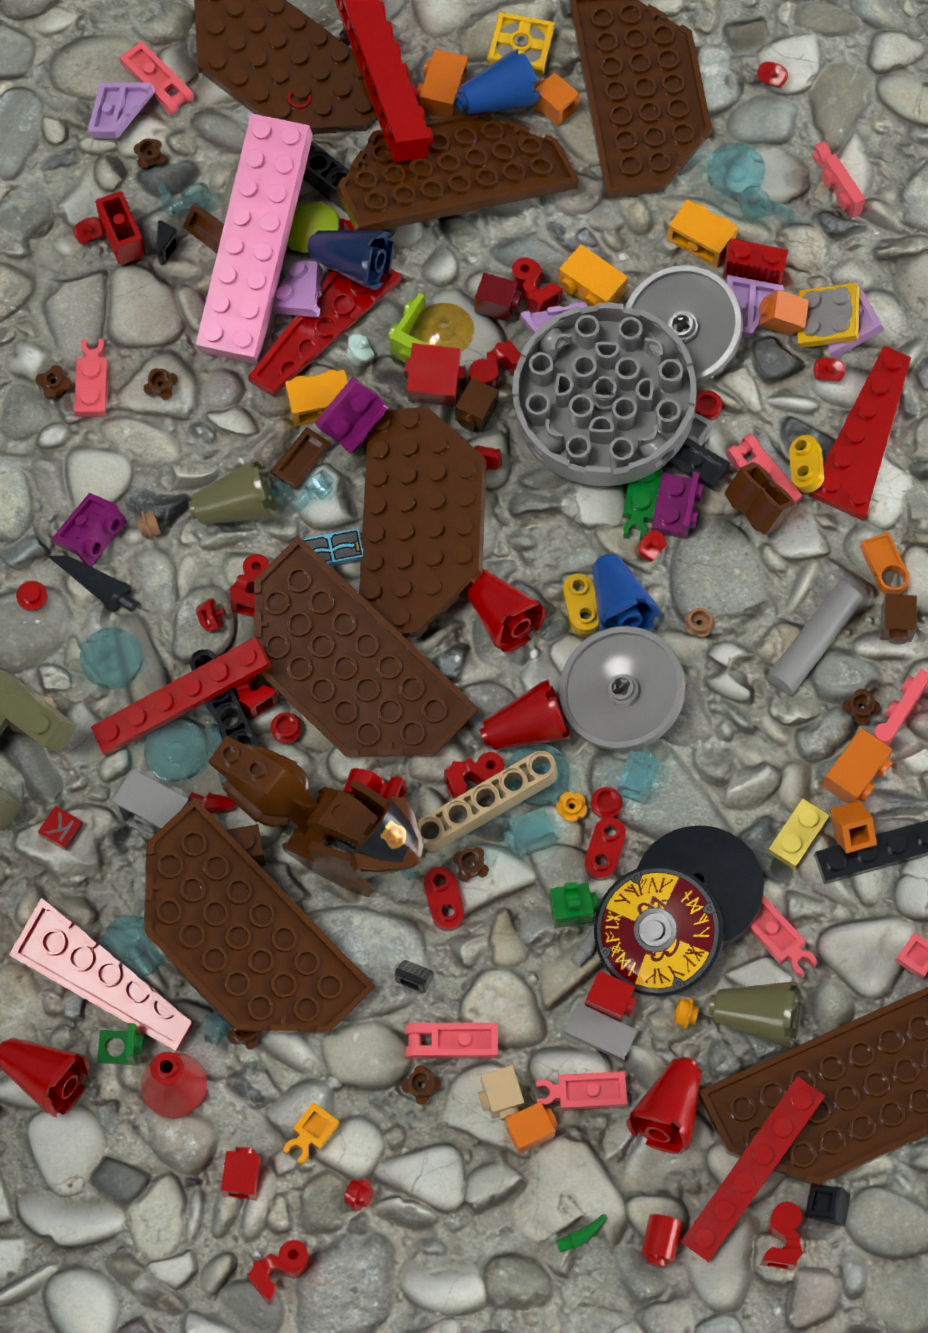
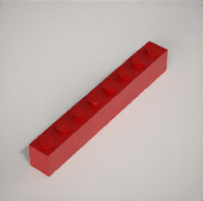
M335 0L393 163L427 158L429 145L433 144L432 130L430 127H426L423 106H419L417 103L416 87L414 84H410L408 66L401 60L400 44L394 41L392 23L387 21L385 17L384 2L379 0Z

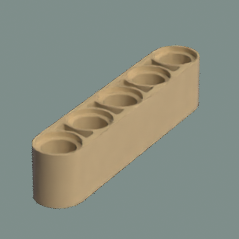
M546 751L534 752L422 817L418 821V826L424 842L423 848L434 852L441 850L555 782L558 772L554 757ZM541 763H546L550 766V769L545 774H537L534 772L535 767ZM517 779L523 782L518 790L511 791L506 788L511 780ZM484 796H493L495 798L491 806L482 807L479 805L480 799ZM457 812L467 813L466 820L461 823H454L451 821V818ZM430 828L439 829V834L436 838L432 840L424 838L426 830Z

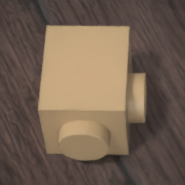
M513 1065L481 1074L480 1082L483 1091L478 1092L483 1111L489 1110L492 1119L500 1117V1120L504 1121L506 1117L524 1109V1100Z

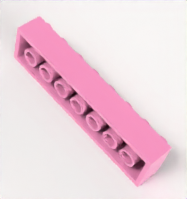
M250 114L197 336L196 346L202 353L253 364L260 362L313 138L309 125Z

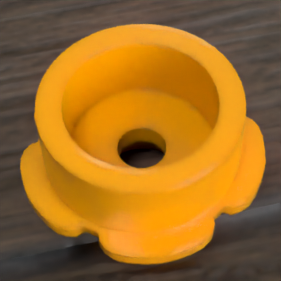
M565 792L559 797L560 801L556 803V811L565 821L575 822L586 815L588 807L585 805L586 799L582 794ZM574 804L575 808L571 809L569 805Z
M690 997L689 1000L680 998L676 1006L673 1023L681 1025L683 1029H686L688 1024L694 1025L697 1019L699 1006L693 1005V998Z

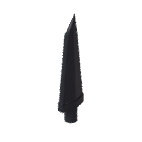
M68 555L47 556L111 611L115 612L120 605L130 612L136 609L138 601L127 595L131 588L127 583Z

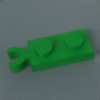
M664 466L642 479L629 483L622 518L630 520L624 525V538H628L631 529H638L640 531V540L646 535L647 527L644 522L652 523Z

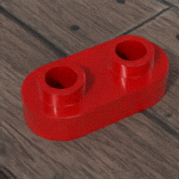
M603 818L597 822L584 862L586 873L594 880H607L616 871L626 837L625 826L617 818ZM607 828H612L616 834L614 836H607L604 831ZM602 857L607 863L604 866H599L595 860Z
M434 867L426 873L423 882L432 921L442 931H453L459 928L464 920V908L456 879L449 869ZM443 878L446 883L443 886H436L434 880ZM445 908H451L454 914L447 917L442 914V911Z

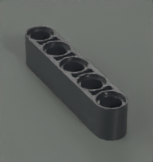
M312 141L303 180L347 213L337 193L338 187L336 185H338L342 177H346L350 170ZM318 167L324 168V169H322V170H314L315 168H318ZM397 227L384 229L383 231L390 232L391 235L387 237L391 238L397 232Z
M208 649L196 651L190 658L191 671L217 658V656ZM232 689L226 691L223 697L219 699L213 698L205 703L222 741L227 735L243 744L260 747ZM228 717L238 719L237 723L231 726L224 725L222 722Z

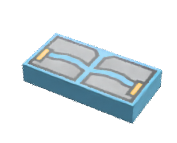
M358 528L302 539L331 567L361 561L363 556Z

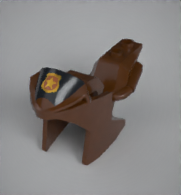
M227 735L208 761L211 766L227 779L223 785V790L227 793V796L253 821L269 827L283 826L288 823L293 828L292 836L287 843L282 845L284 852L312 872L348 891L370 897L373 890L363 877L381 876L414 868L421 861L424 842L414 812L405 797H390L389 800H386L369 787L354 779L350 784L353 794L323 787L318 791L320 794L315 800L309 794V777L297 765L298 762L262 746H248ZM333 837L357 845L353 854H348L327 847Z

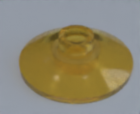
M437 303L425 308L420 313L414 326L416 339L427 345L461 348V352L470 345L474 334V326L469 314L461 307L451 303ZM447 323L449 324V326L446 328H442L439 326V324Z

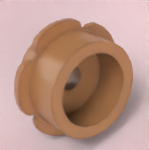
M142 511V518L137 519L140 532L143 537L148 535L151 540H154L153 536L162 534L154 511L147 513Z
M695 608L689 611L684 619L686 631L690 635H697L699 638L708 636L710 630L715 627L714 617L705 608ZM701 621L702 625L699 626L696 622Z

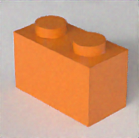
M434 49L431 60L426 59L423 76H426L424 84L419 83L417 87V100L419 105L423 106L425 114L441 118L455 115L457 109L455 94H458V87L465 83L468 74V56Z
M861 728L825 776L822 787L847 804L859 801V799L865 802L875 788L871 784L877 775L883 778L893 762L889 758L893 749Z

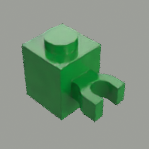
M577 882L565 883L562 887L550 888L549 900L554 928L593 923L594 912L598 910V899L596 892L590 893L589 883L578 884Z

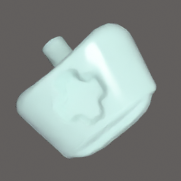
M353 334L349 337L346 352L351 363L358 367L369 363L374 358V352L369 345L367 337L360 334Z

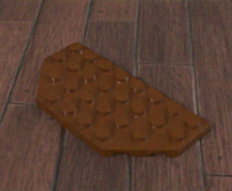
M194 0L198 72L252 113L309 125L313 134L336 133V130L354 129V132L366 131L377 120L353 50L287 0ZM292 90L291 101L296 105L305 104L310 94V104L303 109L293 108L288 103L289 92Z
M569 0L605 197L609 199L664 192L708 139L712 131L692 30L683 24L681 26L675 24L668 19L667 14L651 4L645 5L639 0Z
M490 112L470 115L461 113L425 121L426 127H430L432 130L433 144L429 145L428 157L423 159L393 163L382 130L373 131L368 139V144L363 151L359 152L351 164L350 171L346 177H342L338 183L337 193L355 230H384L577 189L579 179L556 138L548 135L544 138L529 133L530 128L510 120L504 123L492 118L493 114Z
M427 406L386 410L382 419L368 432L362 528L363 556L361 557L359 594L405 638L420 637L429 628L427 625L439 613L443 614L460 597L458 594L470 582L474 583L482 575L487 461L483 455Z
M299 536L254 580V637L260 640L272 666L259 674L345 757L435 756L479 711V708Z
M196 798L192 799L146 842L144 936L234 1031L328 1034L375 988L368 978Z
M928 987L699 1090L698 1096L726 1153L737 1158L741 1157L797 1076L825 1095V1097L773 1170L775 1172L810 1185L819 1186L928 1136Z

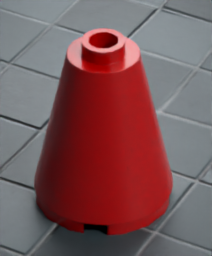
M482 569V575L474 583L470 582L464 588L493 645L498 649L500 648L503 652L517 650L531 640L528 636L534 628L539 631L546 618V610L539 601L486 569Z
M549 679L540 682L483 720L484 727L479 729L485 746L491 745L493 750L564 741L571 738L569 727L565 728L563 723L565 715L553 686H550Z
M15 1037L0 1044V1069L47 1114L52 1117H57L56 1113L58 1112L64 1115L77 1103L86 1087L81 1084L84 1074L89 1076L91 1071L90 1061L85 1056Z
M162 1052L154 1057L142 1075V1097L147 1106L161 1117L176 1119L188 1116L205 1099L207 1090L205 1072L199 1062L187 1054Z
M687 1057L672 1059L630 1113L627 1119L628 1130L635 1138H637L638 1134L647 1138L645 1143L647 1146L672 1154L680 1153L682 1148H685V1150L689 1149L692 1141L701 1080V1070L697 1067L698 1065L694 1060Z

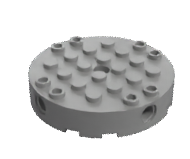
M597 303L596 306L584 308L578 306L558 314L543 324L528 340L521 351V357L516 370H514L512 386L514 411L517 426L524 442L543 465L556 474L574 482L595 486H614L634 482L654 473L671 460L682 447L688 437L695 417L697 382L692 358L686 346L674 330L658 317L642 309L638 311L624 307V304ZM606 391L610 392L611 395H601L598 393Z

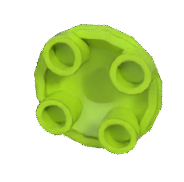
M320 202L307 203L298 207L295 210L287 244L288 248L292 251L310 253L307 250L308 240L318 230H339V217L336 211L329 205Z

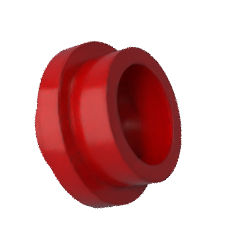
M27 581L17 589L16 599L19 606L24 610L37 611L47 602V590L40 582Z
M280 713L271 722V734L280 743H292L302 733L301 721L292 713Z
M603 787L593 793L590 805L596 816L606 818L617 816L622 809L623 802L618 791L610 787Z
M354 1178L350 1181L345 1192L344 1201L345 1204L350 1205L352 1210L358 1212L370 1204L373 1197V1188H371L370 1180Z

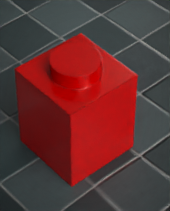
M599 971L588 993L585 1006L621 1022L624 1015L631 1016L638 999L633 997L635 986Z
M235 1147V1151L226 1150L221 1184L223 1197L257 1200L262 1160L260 1154H255L254 1149Z

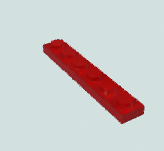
M254 637L92 725L91 729L102 754L109 756L272 666L260 640Z
M796 1077L681 1240L684 1245L707 1262L710 1261L822 1102L825 1095L800 1077Z

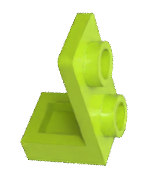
M420 292L414 300L410 299L407 302L400 323L395 322L388 334L390 352L398 355L403 362L410 360L412 343L426 344L408 335L425 309V295Z

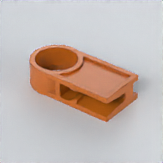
M886 532L863 540L860 549L877 583L878 589L883 594L903 593L909 581V573L890 533ZM887 571L897 572L902 576L904 583L899 587H889L883 582L882 574Z

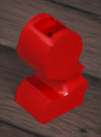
M522 257L513 263L512 280L518 282V291L522 292V299L525 301L528 311L532 313L547 311L548 307H555L563 302V289L557 284L549 283L547 286L539 288L542 283V268L538 262L528 257Z
M510 340L503 343L497 342L495 347L486 353V359H478L470 365L469 382L471 378H474L497 389L498 369L504 367L511 376H514V370H516L521 354Z
M253 554L244 560V575H238L234 585L229 588L232 612L254 618L255 594H252L254 593V580L269 565V561L265 556Z
M258 674L233 687L243 713H247L252 719L279 704L277 692L269 686L263 685L256 691H252L259 681Z
M495 752L482 754L477 763L471 758L462 762L453 761L452 765L444 770L443 781L452 798L455 799L467 792L468 785L465 783L466 780L479 785L503 771L504 761Z
M360 768L350 769L347 782L343 788L344 792L353 794L350 784L355 779L386 800H389L390 797H405L408 790L403 777H391L389 783L386 784L374 772Z
M779 1203L768 1218V1232L782 1241L784 1246L782 1249L771 1247L766 1251L761 1260V1266L793 1271L797 1266V1261L803 1255L800 1242L801 1235L795 1232L801 1223L802 1213L794 1203Z
M289 1240L280 1247L277 1257L270 1253L267 1257L253 1262V1268L247 1274L248 1281L269 1306L275 1299L276 1285L270 1280V1276L273 1273H279L291 1279L299 1277L308 1265V1250L301 1241Z

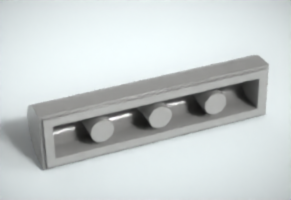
M839 582L767 674L766 680L789 696H792L862 605L863 598L860 593L852 586Z

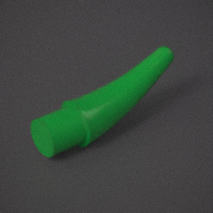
M602 1214L586 1227L556 1239L559 1252L561 1253L569 1249L574 1250L587 1242L605 1223L607 1215Z

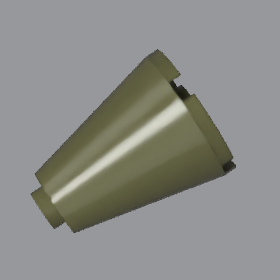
M252 460L192 494V501L188 502L192 518L198 519L201 524L276 518L277 514L273 512V510L277 509L274 492L269 477H262L260 470L265 469L261 460Z
M791 981L719 989L716 996L711 995L709 1015H714L716 1023L782 1047L793 1048L794 1044L790 1038H797L801 1012V1002H795V993H801L800 983Z

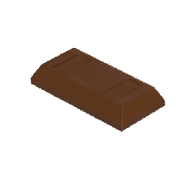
M193 203L183 228L214 252L218 253L224 224L200 205Z
M306 427L270 473L295 489L329 448L331 443Z

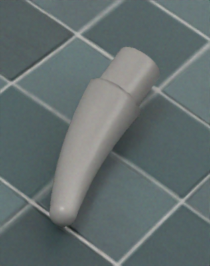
M595 921L587 937L570 957L571 962L578 967L587 958L591 957L596 947L594 939Z

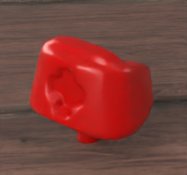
M763 62L758 68V81L779 89L787 81L788 71L780 64Z
M97 217L83 219L74 226L73 234L77 241L84 245L104 236L103 223Z
M830 357L816 360L813 366L815 378L840 382L846 371L845 364L842 361Z
M480 445L474 446L487 461L486 471L489 469L497 470L501 467L502 456L500 449Z
M652 530L637 544L636 555L646 562H652L667 546V542L660 531Z
M209 598L196 607L197 617L206 632L218 631L224 628V621L221 615L226 614L224 608L218 610L216 601L213 598Z

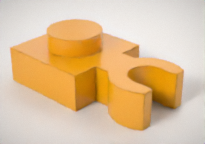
M312 1102L293 1127V1131L299 1136L297 1139H291L285 1144L283 1148L284 1154L288 1155L293 1148H300L302 1155L298 1158L297 1164L300 1166L305 1164L309 1158V1148L313 1145L320 1151L340 1125V1121Z

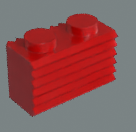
M118 191L97 199L95 203L99 219L102 221L104 231L118 264L123 265L143 258L146 254L143 237L128 206L124 192Z
M730 238L722 278L725 280L730 275L781 285L789 249Z

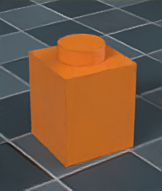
M555 72L547 79L543 78L536 84L534 92L539 91V102L534 107L556 126L561 125L578 110L579 93Z
M781 290L774 291L765 296L759 305V314H761L759 326L789 336L804 329L809 300Z
M861 801L830 809L834 837L846 853L877 845L873 817Z
M541 1102L506 1117L504 1120V1126L518 1155L554 1139L556 1132L554 1128L558 1126L550 1108L545 1110Z

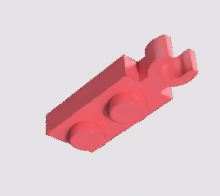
M825 141L814 145L816 152L812 153V157L821 166L822 180L826 187H831L835 193L840 208L846 210L851 219L862 214L865 197L836 154H831L830 148Z
M83 339L81 348L85 357H77L74 413L76 417H106L107 357H102L105 353L103 339H98V347L89 349L87 339Z
M764 896L760 913L749 931L780 965L789 960L792 963L791 969L794 975L802 978L804 971L798 964L806 961L814 968L817 960L811 952L801 950L806 945V940Z
M625 1071L564 1074L558 1076L559 1084L554 1085L548 1080H539L535 1085L536 1089L544 1088L549 1092L547 1098L537 1099V1103L541 1102L543 1107L550 1106L554 1101H560V1110L627 1107Z

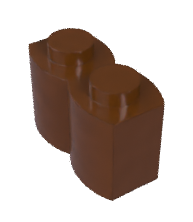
M755 462L741 467L724 492L731 506L744 513L751 526L764 535L777 530L795 506V502L790 494L774 483L770 474Z

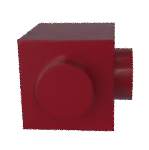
M483 273L475 295L474 312L509 322L512 311L517 312L522 295L517 294L518 282Z

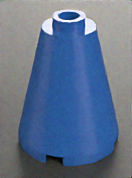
M519 49L512 50L460 85L457 89L458 94H455V101L459 110H464L466 114L470 115L536 105L539 102V91L534 92L532 83L537 82V79L524 53L518 54Z
M611 554L600 556L592 566L600 631L619 626L637 627L650 631L655 626L653 620L656 616L660 617L658 605L619 556Z

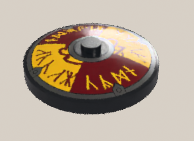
M667 865L641 867L619 878L602 898L594 924L596 949L606 970L611 976L635 986L634 992L648 996L664 997L677 995L701 983L717 964L725 938L723 913L713 892L693 874Z

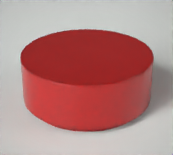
M710 390L698 392L696 394L695 413L710 421L717 419L722 409L720 396Z

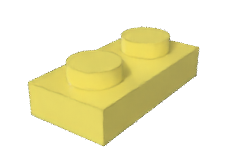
M802 799L767 853L795 870L828 821L830 815Z

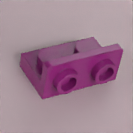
M352 376L314 424L318 429L338 441L346 451L352 453L363 442L371 428L382 419L385 411L388 409V405L375 391Z
M693 472L692 478L662 473L651 531L658 530L663 535L687 539L689 528L695 529L698 511L692 510L694 501L700 502L704 485L698 483L699 472Z
M89 492L52 537V540L57 546L77 554L84 564L92 566L123 528L127 520L113 502Z

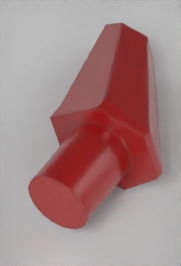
M191 792L188 798L189 802L196 798L210 814L232 811L238 808L228 796L212 794L210 792L206 797Z

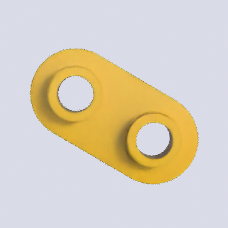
M799 436L791 443L789 448L791 480L799 491L811 493L817 490L824 481L822 448L813 436Z
M580 573L572 574L564 581L562 591L570 626L578 634L589 635L599 628L594 585L588 576ZM579 584L582 585L584 589L581 591H576L573 588V586ZM586 612L589 613L591 617L589 619H583L581 618L580 614Z

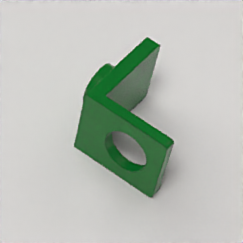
M129 1023L128 1031L100 1030L97 1054L98 1063L137 1066V1057L143 1054L144 1035H140L136 1023ZM118 1038L125 1044L123 1053L115 1057L108 1055L106 1044L111 1039Z

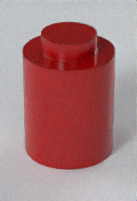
M660 1214L649 1215L641 1256L647 1259L646 1264L657 1268H666L667 1263H674L682 1221Z

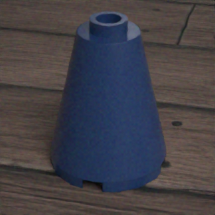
M318 230L309 238L307 250L310 252L313 260L367 289L377 290L384 283L380 281L383 273L389 274L394 255V243L388 240L387 236L391 235L390 232L383 230Z

